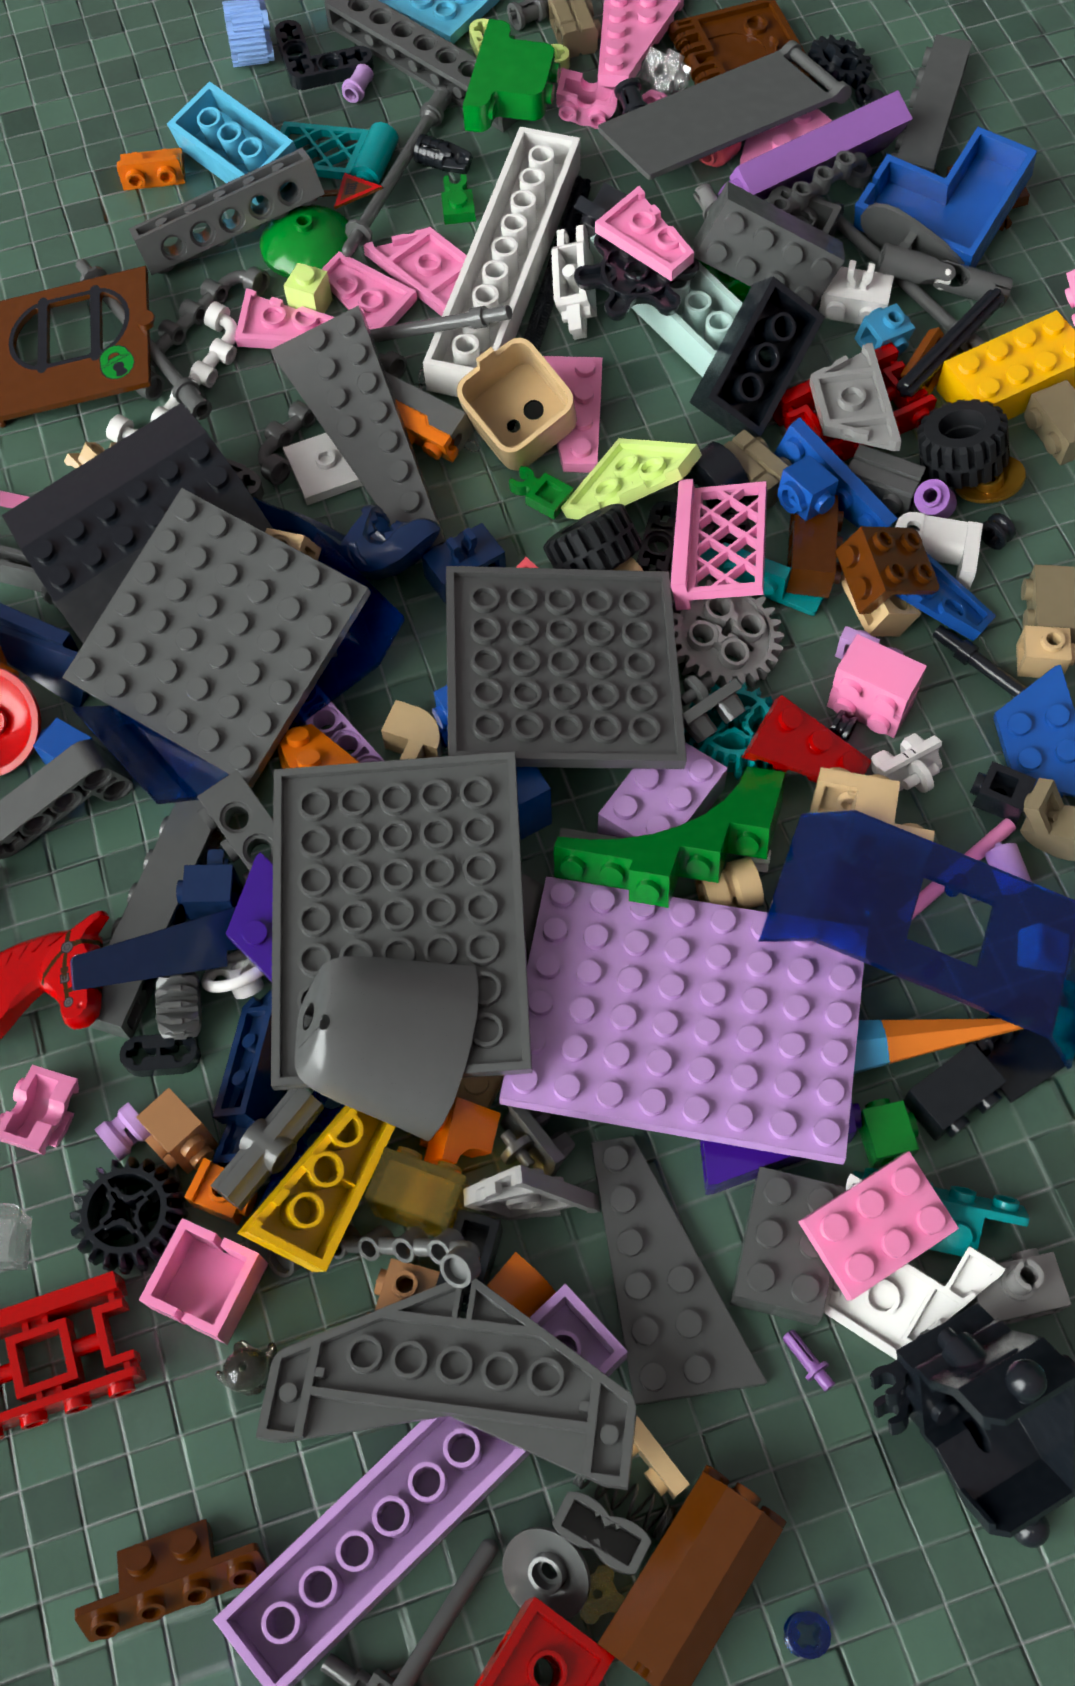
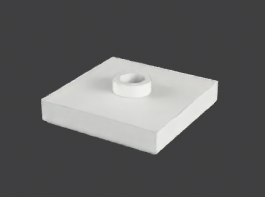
M327 433L283 447L284 455L291 464V471L307 505L363 486Z

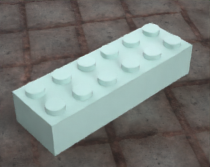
M594 235L590 237V251L594 257V265H596L604 257L597 251L594 245ZM699 262V270L694 278L670 284L671 289L680 296L681 300L679 308L673 315H662L655 307L649 304H637L631 308L703 377L743 303ZM639 271L629 273L632 276H636L637 280H640V276L643 275Z

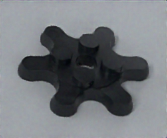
M596 234L594 245L604 258L596 265L578 267L574 272V279L580 289H601L610 294L609 298L605 301L604 308L608 317L614 321L624 319L629 309L637 304L652 305L660 314L670 316L677 311L681 303L680 296L671 289L670 284L694 278L699 270V261L694 258V262L674 280L670 281L602 236ZM639 271L643 275L640 276V280H637L636 276H632L629 273Z

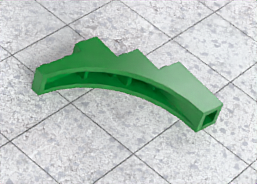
M747 766L739 784L725 800L707 813L689 822L657 833L623 839L589 840L558 837L554 845V877L629 890V901L669 908L679 877L719 883L728 853L767 859L783 803L785 772Z

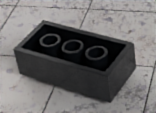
M774 276L754 283L689 403L735 436L745 429L752 436L761 437L825 316Z

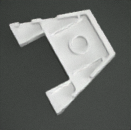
M850 1174L847 1179L846 1190L862 1179L854 1174ZM969 1246L947 1285H943L915 1266L907 1263L855 1299L848 1301L830 1274L824 1313L897 1360L896 1350L915 1340L926 1329L932 1330L949 1320L985 1288L997 1280L1006 1268Z

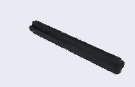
M999 288L988 290L897 383L896 389L900 392L901 397H913L943 366L944 361L950 359L1005 301V297L1001 294L1002 290Z

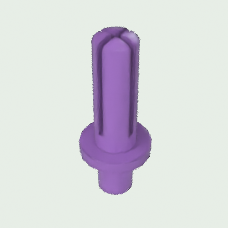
M795 1330L788 1331L783 1336V1341L807 1370L808 1374L805 1377L807 1381L810 1382L815 1379L824 1392L830 1390L835 1385V1382L825 1371L829 1364L826 1361L820 1363Z

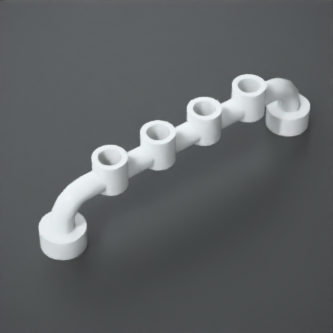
M217 301L211 303L206 310L204 324L217 332L223 329L226 332L221 339L216 338L212 342L209 353L202 361L198 360L193 364L189 375L198 385L202 384L208 388L214 385L218 377V371L215 369V366L219 362L230 365L237 353V348L233 346L236 342L237 324L230 317V309ZM172 392L163 407L158 406L153 411L151 421L180 404L173 397ZM117 414L110 420L106 436L114 442H119L138 429H134L132 420Z

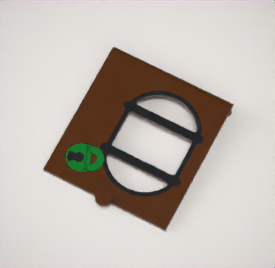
M146 265L0 301V428L6 427V420L151 386L150 329L154 327L155 315L149 310V283ZM106 296L115 299L123 306L125 320L116 339L103 349L102 299ZM90 299L91 352L88 355L50 363V310L55 307ZM38 313V363L32 366L23 362L18 357L16 344L19 333L24 325Z

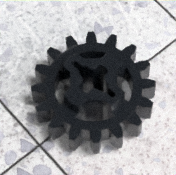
M829 35L828 39L820 36L819 40L813 41L808 52V56L839 82H846L854 89H857L862 84H866L873 65L870 64L871 57L863 55L865 50L863 48L857 49L854 41L848 39L845 41V38L842 36L840 40H836L833 35Z

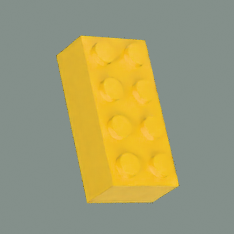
M1055 310L944 361L936 390L947 403H954L957 400L963 399L965 401L978 399L980 402H991L993 406H999L1003 410V414H1006L1008 420L1026 411L1031 394L1065 380H1068L1075 389V330Z

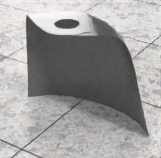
M367 956L340 957L323 964L304 998L298 1015L295 1070L299 1078L308 1087L338 1103L398 1127L426 1141H430L443 1125L454 1103L469 1056L478 1011L479 985L476 966ZM313 1003V1019L309 1028L305 1030V1014L309 1005ZM326 1014L330 1017V1024L327 1029L322 1030L320 1029L323 1015Z

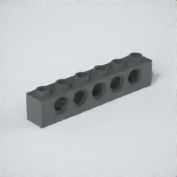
M302 147L129 228V231L151 275L156 273L163 274L171 271L175 264L186 259H197L205 250L211 247H220L228 244L233 237L243 232L251 233L256 231L262 223L271 219L278 220L284 218L289 214L290 210L296 207L311 205L317 201L318 197L325 193L312 160ZM292 182V187L289 191L280 192V188L284 183ZM256 196H264L261 204L257 206L251 205L252 200ZM229 209L235 210L234 215L230 219H222L225 211ZM206 223V228L202 232H193L197 224ZM167 238H178L174 245L164 246Z
M235 770L197 796L204 806L197 811L211 831L219 827L226 837L225 840L220 842L221 846L233 863L240 858L249 870L243 874L245 880H247L254 862L251 859V852L257 845L266 844L271 847V854L267 859L273 864V820L238 770ZM237 813L247 814L249 820L245 827L238 830L229 828V820L233 815Z

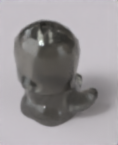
M245 1340L238 1341L234 1344L233 1353L224 1363L223 1371L218 1370L216 1372V1378L232 1391L246 1396L260 1394L263 1389H266L271 1363L277 1354L276 1344L270 1342L267 1352L264 1353L260 1349L252 1347Z

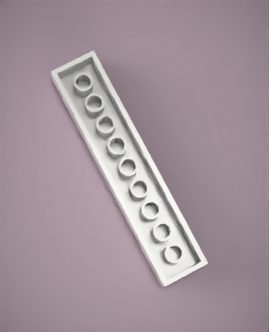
M519 127L442 315L443 317L469 312L470 308L486 306L489 309L509 305L513 313L512 319L493 322L485 328L473 329L469 326L435 332L423 361L427 391L458 397V383L477 366L476 358L488 348L492 347L496 351L506 342L516 337L570 197L575 178L580 171L579 137Z

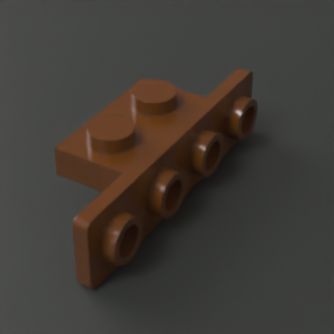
M203 1519L117 1551L119 1593L76 1608L75 1621L89 1642L109 1639L118 1632L145 1622L157 1621L166 1614L190 1605H200L212 1597L233 1589L245 1588L268 1567V1563L257 1543H251L215 1557L212 1529L207 1519Z

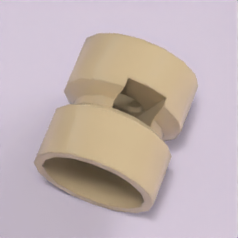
M750 857L727 862L725 869L722 870L719 883L695 879L696 891L700 902L743 909L754 908L764 903L760 876Z

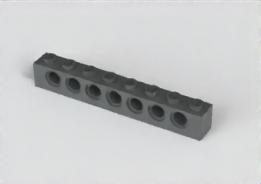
M379 0L324 1L328 28L358 46L369 48L373 55L433 91L437 87H445L449 90L445 98L452 94L451 102L463 108V102L477 60L474 55L467 53ZM496 117L491 126L504 133L519 119Z

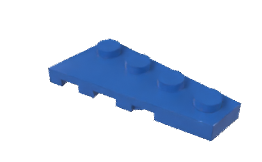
M800 417L789 426L774 452L779 458L785 457L791 464H794L810 455L826 470L830 471L839 480L835 495H839L838 510L844 511V517L857 528L861 526H893L898 518Z

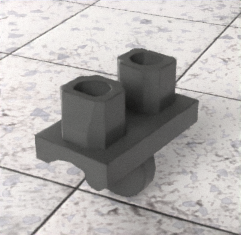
M690 675L683 681L686 692L681 695V704L683 706L688 705L690 702L696 704L682 714L683 726L698 744L718 730L706 714L707 712L715 708L724 723L728 724L746 711L739 696L736 694L742 688L736 678L711 695H709L708 690L715 686L711 677L708 676L701 681L696 676Z
M508 1106L509 1112L500 1122V1125L505 1130L500 1138L507 1146L500 1158L506 1165L518 1160L525 1167L531 1168L533 1166L536 1169H543L544 1174L548 1176H555L563 1161L574 1149L575 1142L566 1131L560 1130L550 1137L547 1135L542 1127L551 1118L550 1113Z

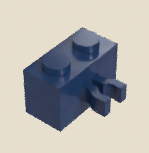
M483 523L471 529L469 527L463 530L455 538L450 537L446 539L445 543L432 547L421 556L424 576L445 604L446 566L506 567L505 551Z
M208 849L207 865H184L183 880H178L176 887L177 901L185 908L187 919L194 920L236 907L243 890V885L233 864H230L229 859H225L224 849Z

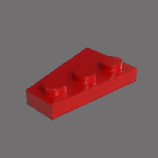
M783 695L774 700L742 755V758L751 761L758 759L773 764L774 769L783 772L790 770L805 775L809 781L817 783L821 767L828 769L840 767L847 769L851 773L865 775L871 764V760Z

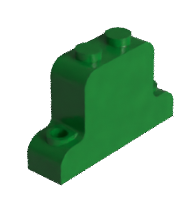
M489 19L463 102L465 131L484 132L491 127L496 117L529 121L543 118L547 105L553 104L555 92L553 83H558L560 78V63L555 62L553 46L543 42L515 39V36L511 35L510 25L506 21Z

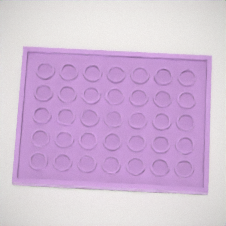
M546 876L527 965L532 1073L504 1075L499 1097L500 1105L843 1165L847 1152L867 929L672 897L669 908L629 901V890Z

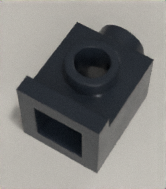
M992 761L987 774L979 772L970 793L977 796L973 806L1000 818H1008L1016 826L1024 811L1025 798L1032 792L1037 779Z

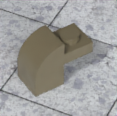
M1039 778L1032 793H1029L1025 798L1024 812L1027 817L1020 832L1037 849L1056 858L1075 861V806L1064 805L1054 780Z

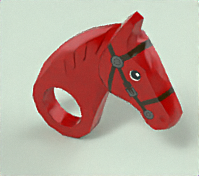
M103 910L97 911L71 930L38 936L0 952V1039L6 1035L22 1014L44 992L56 999L60 1004L61 1016L65 1025L74 1030L87 1028L95 1022L101 1010L102 986L72 990L70 960L76 955L103 947V940L99 933L109 919L107 912Z

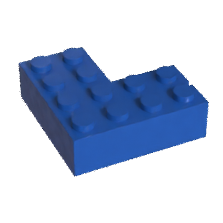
M978 126L946 178L887 154L875 172L872 183L869 182L855 204L854 226L859 231L864 232L861 226V215L869 205L881 203L894 206L915 218L944 240L959 255L965 265L976 268L1031 178L1037 150Z

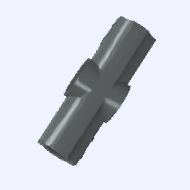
M289 1089L266 1119L260 1118L256 1120L246 1130L240 1140V1150L210 1186L229 1203L242 1211L271 1174H278L289 1164L297 1150L298 1140L324 1109L323 1104L306 1089Z

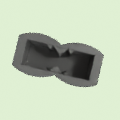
M567 1492L552 1521L554 1529L565 1540L579 1549L593 1550L604 1565L615 1572L625 1575L636 1574L651 1544L649 1536L637 1524L622 1517L609 1516L600 1503L592 1497L579 1492Z

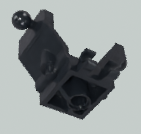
M976 1303L934 1329H926L921 1332L915 1340L896 1350L897 1360L888 1365L879 1366L871 1372V1386L874 1390L884 1384L893 1385V1387L885 1391V1395L878 1397L874 1401V1415L880 1418L887 1413L896 1414V1416L888 1420L889 1432L892 1436L904 1432L909 1425V1417L918 1426L925 1441L935 1451L965 1507L989 1534L1008 1538L1014 1536L1023 1546L1029 1548L1040 1547L1047 1541L1050 1534V1525L1045 1515L1075 1497V1362L1068 1355H1061L1044 1337L1013 1331L1000 1319L997 1318L995 1320L979 1303Z

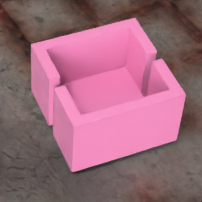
M857 634L837 667L827 707L833 709L837 714L840 710L846 712V717H858V722L867 725L873 732L895 738L914 704L927 666Z
M182 1218L139 1301L158 1313L184 1325L187 1324L194 1330L228 1345L268 1263L258 1252L225 1237L222 1240L216 1233Z

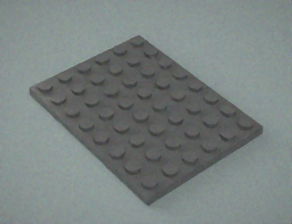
M515 751L274 769L271 1087L274 1090L310 1088L299 1078L295 1070V1045L299 1011L321 966L332 959L346 956L381 957L476 966L479 985L478 1011L472 1044L462 1078L532 1073ZM313 1003L309 1005L305 1014V1030L309 1028L313 1019ZM326 1014L323 1015L320 1029L322 1030L327 1029L330 1024V1017Z

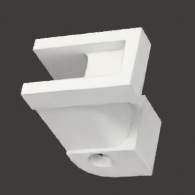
M908 512L900 516L895 527L907 528L910 525L917 526L920 531H916L922 539L925 551L937 562L958 565L956 580L967 590H970L977 569L983 523L941 518L919 512Z

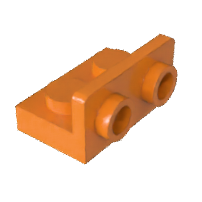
M182 148L120 154V161L117 162V171L124 191L185 184Z

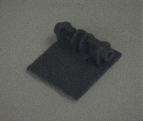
M1021 994L985 1018H1028L1033 1020L1028 1028L973 1041L977 1048L1007 1080L1001 1091L1010 1103L1075 1061V1056L1043 1018L1042 1013L1046 1011V1006L1039 997L1031 999ZM972 1042L965 1043V1046L967 1047Z

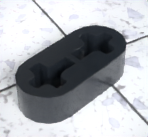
M161 1034L130 1038L121 1047L119 1055L121 1063L129 1073L138 1077L188 1073L199 1064L201 1051L192 1037L174 1040V1038L164 1039ZM181 1045H184L190 1052L184 1054L180 1062L173 1055H165L177 1053ZM141 1048L149 1055H156L143 1057L142 1063L139 1065L131 1058L132 1056H137Z

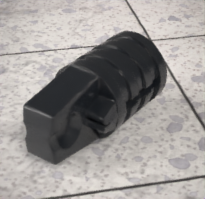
M421 134L418 137L414 148V161L416 163L447 172L467 174L473 159L471 152L452 142L436 139L426 134Z

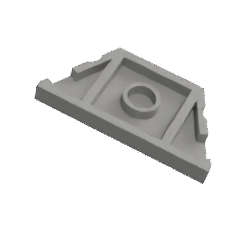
M873 343L863 345L861 353L849 359L845 355L834 361L831 366L823 367L811 374L810 388L824 436L891 451H900L901 437Z
M523 1165L514 1166L492 1177L483 1178L478 1183L463 1189L464 1207L504 1220L561 1216L560 1210L572 1207L585 1210L586 1213L600 1212L599 1195L566 1183L563 1177L548 1176L544 1174L543 1169H530Z

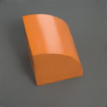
M517 1252L511 1256L487 1285V1287L529 1318L556 1293L548 1281Z

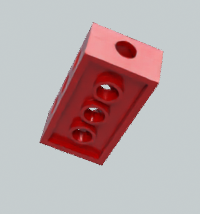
M534 1596L523 1603L474 1686H540L534 1677V1666L539 1658L546 1660L552 1669V1679L548 1686H599L615 1657Z

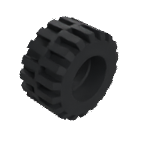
M963 399L957 400L954 403L948 402L943 404L941 408H935L930 411V415L924 416L921 420V425H918L917 439L920 465L926 467L924 477L941 480L948 487H954L955 489H963V487L968 486L972 488L977 487L980 483L986 484L992 481V477L999 476L1003 472V468L1007 467L1009 463L1008 418L1006 414H1003V410L999 406H993L991 402H980L978 399H972L971 401Z
M611 504L563 528L547 540L543 549L554 569L612 570L635 555L643 545V542L624 505Z

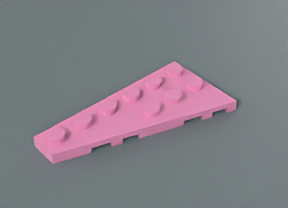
M604 0L598 87H616L621 81L636 77L641 70L644 58H649L651 55L652 46L660 42L669 25L674 21L676 11H681L683 8L684 0Z

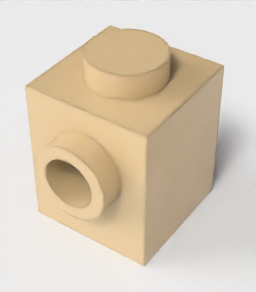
M1025 625L1016 644L1017 677L1040 678L1057 665H1061L1063 674H1065L1069 665L1073 666L1075 663V643H1071L1070 628Z

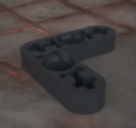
M284 20L275 27L281 57L290 84L295 89L307 90L343 82L352 76L358 64L368 65L372 71L374 69L372 52L367 47L355 46L311 56L301 25L297 21ZM287 36H292L293 39L288 41ZM293 53H302L299 56H289ZM329 66H336V67H337V68H335V69H333V70H326V69H325L326 67H329ZM303 69L304 74H300L298 70Z
M661 501L652 506L642 540L643 545L640 548L637 563L643 571H649L650 564L656 565L655 571L669 572L673 557L677 502ZM725 511L720 516L729 521L737 514ZM663 516L670 517L667 522L661 521ZM746 519L737 527L747 532L751 529V524ZM714 522L708 524L709 527L703 530V532L709 536L715 532V525L717 524ZM728 533L718 542L724 544V542L732 544L738 538ZM653 542H662L667 546V549L664 552L656 553L651 551L648 546Z

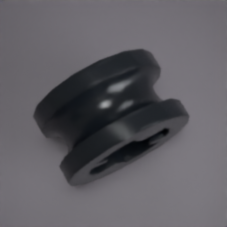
M994 513L988 518V521L983 522L981 539L986 545L995 550L1002 549L1016 535L1014 524L1003 514Z
M840 710L829 730L848 742L856 727L858 717L848 718L845 715L846 712Z

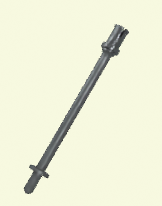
M437 87L429 102H425L419 111L421 120L381 183L384 189L375 193L359 220L353 219L346 224L345 233L348 238L342 247V254L345 257H351L359 245L363 246L371 242L372 231L370 226L413 158L418 137L421 134L427 135L431 127H437L443 121L444 112L452 101V94L448 95L445 100L449 93V90L445 87Z
M820 195L814 196V197H817V198H820V199L825 200V199H824L822 196H820ZM839 201L834 202V204L842 206L837 230L877 266L881 250L843 216L844 205ZM898 278L893 279L903 291L944 327L947 332L958 322L918 284ZM974 333L961 346V349L966 352L986 342L978 334Z
M78 259L76 261V268L81 273L80 281L107 275V272L102 267H91L85 259ZM103 297L102 300L119 321L124 324L125 312L123 306L113 298ZM150 337L151 360L174 386L172 389L173 397L177 402L183 403L198 420L208 417L212 411V405L199 391L198 383L193 378H184Z

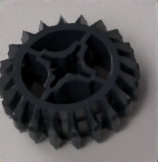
M129 1156L125 1168L119 1160L112 1159L111 1172L107 1173L102 1167L96 1168V1175L99 1179L95 1183L88 1179L83 1180V1186L88 1190L86 1196L81 1194L74 1196V1201L82 1206V1208L69 1213L70 1219L79 1223L71 1229V1234L76 1239H81L77 1248L83 1254L89 1253L88 1261L95 1266L103 1262V1269L107 1272L114 1271L119 1266L120 1272L128 1275L132 1271L134 1262L140 1271H147V1258L151 1257L158 1263L162 1257L159 1251L164 1246L167 1247L171 1240L170 1237L179 1225L176 1221L188 1217V1211L185 1208L179 1207L186 1201L184 1198L185 1193L183 1191H176L180 1186V1181L175 1176L168 1177L169 1170L164 1165H160L155 1169V1163L152 1159L146 1158L139 1165V1161L135 1157ZM133 1184H144L152 1187L146 1192L141 1190L134 1195H125L121 1191V1188ZM109 1200V1210L107 1214L99 1220L101 1210L105 1202ZM122 1202L134 1210L132 1212L135 1216L132 1219L136 1223L137 1228L125 1220L127 1219L124 1216L126 1210ZM161 1204L158 1221L154 1229L150 1231L149 1220L159 1210L157 1205ZM127 1234H132L139 1241L126 1247H114L105 1244L113 1237L119 1239Z

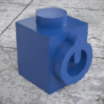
M808 455L783 469L777 497L787 512L797 513L802 519L808 521L814 516L824 514L831 509L835 503V493L839 480Z

